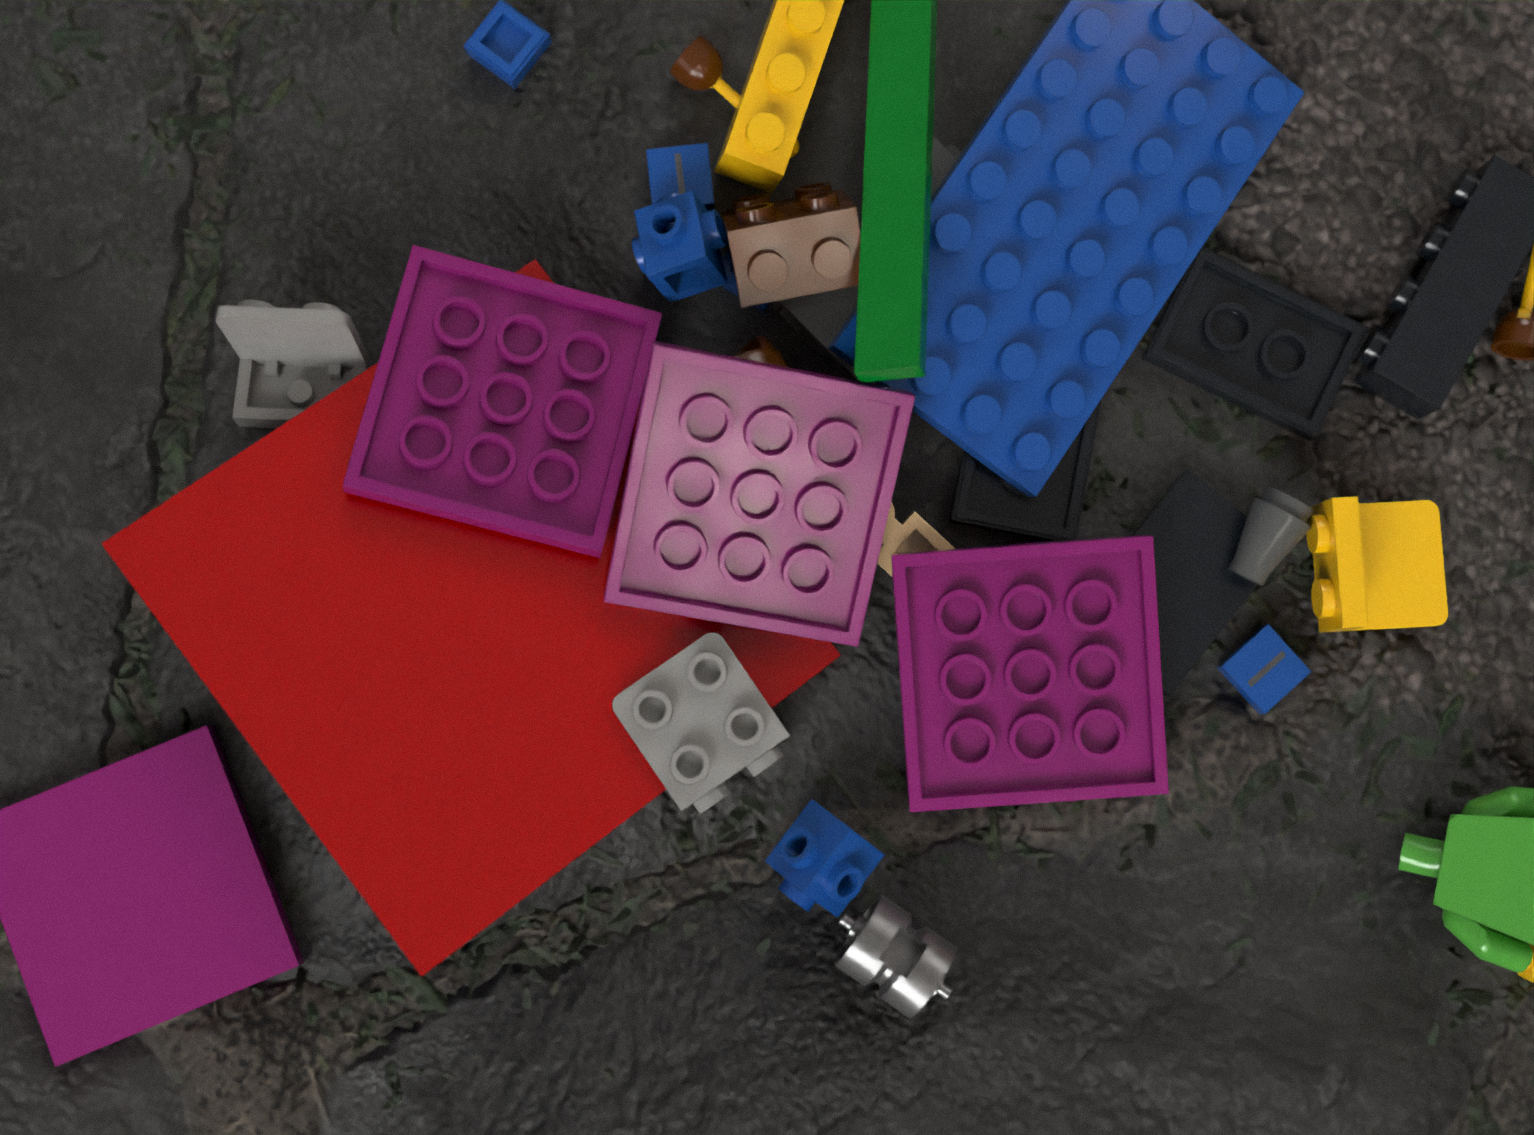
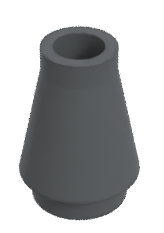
M1267 486L1260 499L1256 497L1252 499L1235 557L1228 568L1263 587L1268 576L1311 529L1307 521L1314 510L1296 498Z

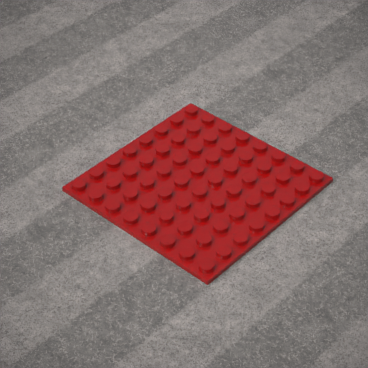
M536 259L515 272L554 283ZM378 362L101 543L421 977L666 790L614 713L612 702L616 695L708 633H717L722 636L771 709L841 656L834 645L828 641L604 602L605 584L642 396L600 558L344 492L343 481Z

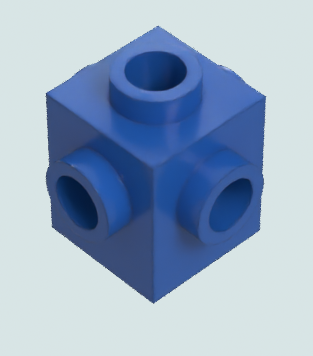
M693 190L683 194L663 196L655 204L634 211L639 236L632 238L635 259L641 271L646 274L648 279L669 303L728 283L720 249L728 246L724 223L716 209L708 211Z
M811 799L791 827L784 833L765 862L785 878L778 889L804 910L809 912L814 904L817 903L836 917H839L848 903L859 893L863 883L885 854Z

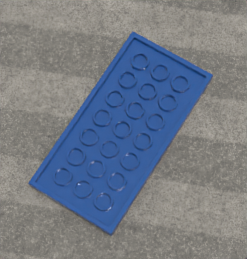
M1066 0L931 197L925 377L874 381V383L879 386L912 392L915 395L912 409L915 414L1006 482L1026 494V497H1037L1305 92L1194 0ZM857 306L828 347L829 350L852 367L855 364Z

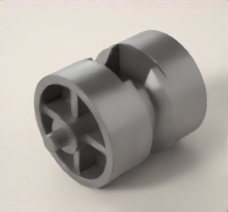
M882 894L875 899L863 916L859 915L854 919L847 913H844L838 924L848 931L845 935L847 939L834 961L836 967L863 986L872 982L879 984V997L909 1019L914 1017L929 998L933 997L936 993L945 1000L949 997L953 989L945 984L944 980L956 956V946L927 926L919 930L913 929L911 927L912 915Z

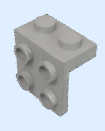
M243 300L238 302L237 306L224 305L217 308L216 323L240 358L232 416L239 427L278 428L372 366V360L350 315L334 305L314 302L305 304L303 309L276 308L274 305L260 300Z
M717 633L704 635L616 695L612 702L614 713L681 811L693 804L699 814L703 813L732 793L725 783L729 778L745 767L755 777L785 756L778 745L790 736L725 640Z

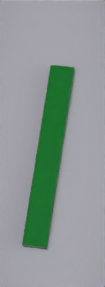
M871 0L854 373L861 383L925 377L938 0Z

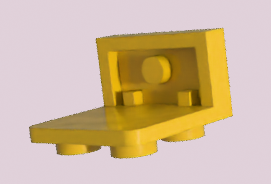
M1358 496L1330 498L1310 507L1314 511L1307 521L1311 529L1306 533L1309 551L1313 554L1315 580L1311 589V602L1313 612L1318 618L1319 633L1434 627L1446 622L1448 618L1440 512L1438 506L1433 501L1358 503Z

